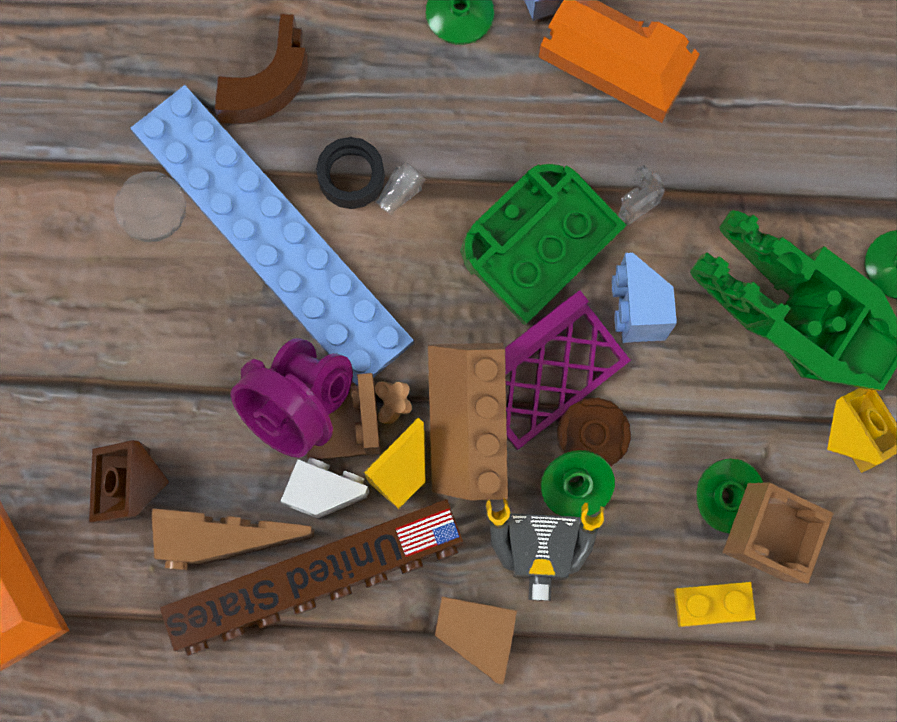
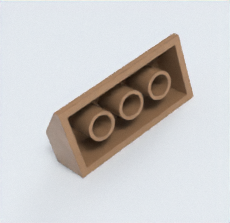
M503 343L428 345L432 492L466 500L508 499L505 348Z

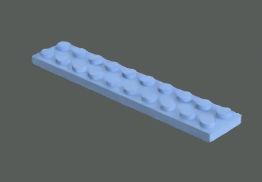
M186 85L182 86L130 128L133 134L328 355L338 353L350 360L353 368V383L358 385L357 374L372 373L374 378L414 344V340Z

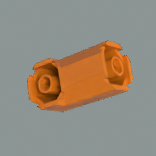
M563 0L548 27L551 29L550 36L552 38L551 40L546 37L543 38L540 45L539 58L662 123L694 69L700 54L695 48L690 53L686 48L689 40L685 35L660 22L651 21L648 27H643L644 21H636L598 0Z
M0 501V671H3L70 630Z

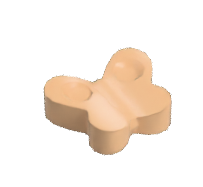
M381 381L375 385V392L384 403L378 414V419L381 423L392 424L401 414H409L411 412L412 405L407 400L410 390L407 383L396 382L392 384Z

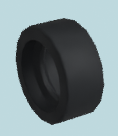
M355 137L337 139L327 145L318 158L316 171L320 189L327 200L338 207L347 209L364 207L374 201L383 189L385 174L382 157L377 149L364 139ZM348 155L365 158L372 170L369 183L362 189L352 192L341 191L336 188L330 178V170L333 163L339 158Z

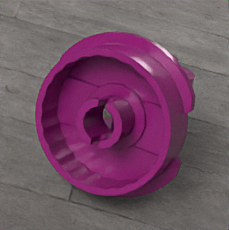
M294 338L280 348L269 369L260 360L251 359L247 361L241 369V380L231 389V400L243 422L263 442L287 456L303 457L314 445H325L332 437L333 427L328 414H331L341 406L350 391L353 380L352 364L347 357L338 353L329 354L318 360L315 347L311 342L302 338Z

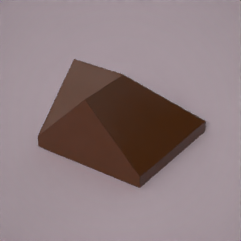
M130 440L92 449L89 523L136 517L169 483V480L150 457V449L139 441Z

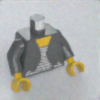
M503 498L504 508L497 512L492 510L491 501L488 500L486 502V510L490 519L491 546L501 564L507 570L513 571V577L529 578L528 600L551 601L552 579H568L569 574H574L580 570L591 554L598 527L604 522V507L601 506L599 515L591 517L587 514L588 503L583 504L581 511L582 523H580V517L510 513L509 504L505 498Z

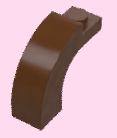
M280 14L277 51L274 59L266 69L250 77L218 76L215 111L220 123L244 124L263 120L282 110L297 95L306 78L309 61L306 48H302L303 31L302 28H297L294 14Z

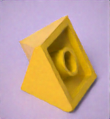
M858 388L836 400L827 450L852 457L861 473L897 454V422L876 390Z
M419 418L364 472L368 483L398 509L420 487H426L424 423Z

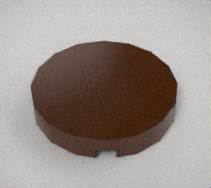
M599 397L582 399L569 406L560 417L557 427L558 446L562 454L576 450L594 452L602 456L612 467L628 451L631 441L630 423L619 407L613 402Z

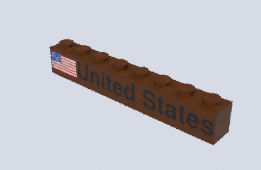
M445 499L159 608L173 650L175 652L186 651V655L191 656L209 649L207 642L222 637L224 643L244 636L243 628L258 623L259 629L276 624L281 621L279 615L290 610H294L295 615H299L317 607L315 601L329 596L332 602L353 594L351 587L365 582L366 587L369 588L387 581L386 574L398 569L401 570L402 574L423 567L422 560L435 555L437 561L452 557L459 553L457 547L463 545V539L449 502Z

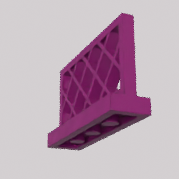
M581 290L574 293L505 347V375L511 372L510 381H506V386H509L506 407L507 439L516 450H519L563 415L569 406L582 400L631 361L587 303L589 301ZM582 315L592 325L591 340L572 338L573 322ZM567 328L566 337L557 336L560 332ZM598 334L604 342L597 341ZM550 340L565 342L563 362L543 360L545 344ZM571 343L590 345L588 366L569 363ZM596 346L610 348L618 361L609 368L594 367ZM539 350L538 359L528 358ZM522 362L537 364L535 385L515 382L516 368ZM543 365L562 367L560 388L540 385ZM568 368L587 371L586 386L580 391L566 389ZM593 372H601V374L592 381ZM514 387L534 389L532 410L512 408ZM540 390L559 393L558 408L552 413L537 411ZM565 394L574 395L564 403ZM511 413L531 415L530 430L519 439L510 428ZM537 416L546 417L536 425Z

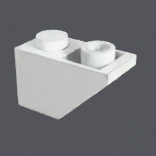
M309 458L307 463L297 460L281 502L284 506L320 519L366 499L369 494V488L363 485L364 478L344 471L342 476L328 471L330 465L317 459Z

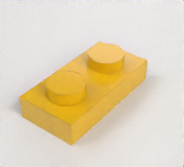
M751 582L674 589L678 627L756 620Z

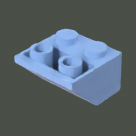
M625 253L621 265L616 266V275L612 276L613 297H619V310H615L614 315L616 332H622V343L666 341L677 324L674 288L634 253Z

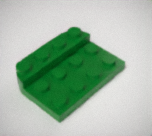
M538 164L519 179L468 229L460 252L470 274H475L525 325L627 225L572 168L567 165L563 167L556 164Z

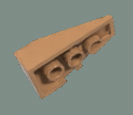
M161 509L152 510L154 559L165 562V569L187 571L188 564L201 565L313 538L315 531L311 526L272 521H258V524H251L250 520L229 516L220 518V521H213V517L204 516L205 514Z

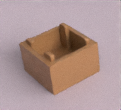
M748 483L723 553L785 582L809 584L833 513L774 484Z

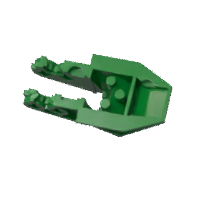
M730 211L719 227L721 233L774 285L773 288L777 291H784L789 295V298L785 304L774 303L759 291L760 286L756 283H744L732 277L728 273L730 271V268H728L729 263L720 256L714 258L708 252L700 255L690 270L691 276L745 329L770 341L782 350L801 378L869 390H883L897 368V317L882 289L825 246L808 256L784 237L776 238L772 235L761 233L757 224L759 218L755 215L748 216L740 211Z

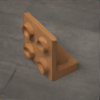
M372 373L357 374L358 385L352 383L350 391L341 406L331 414H328L333 427L332 437L325 445H314L307 453L308 460L309 458L325 460L381 454L375 383Z

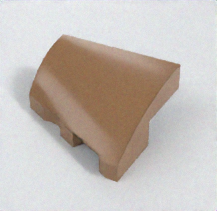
M442 597L435 636L485 673L494 682L504 684L517 611Z

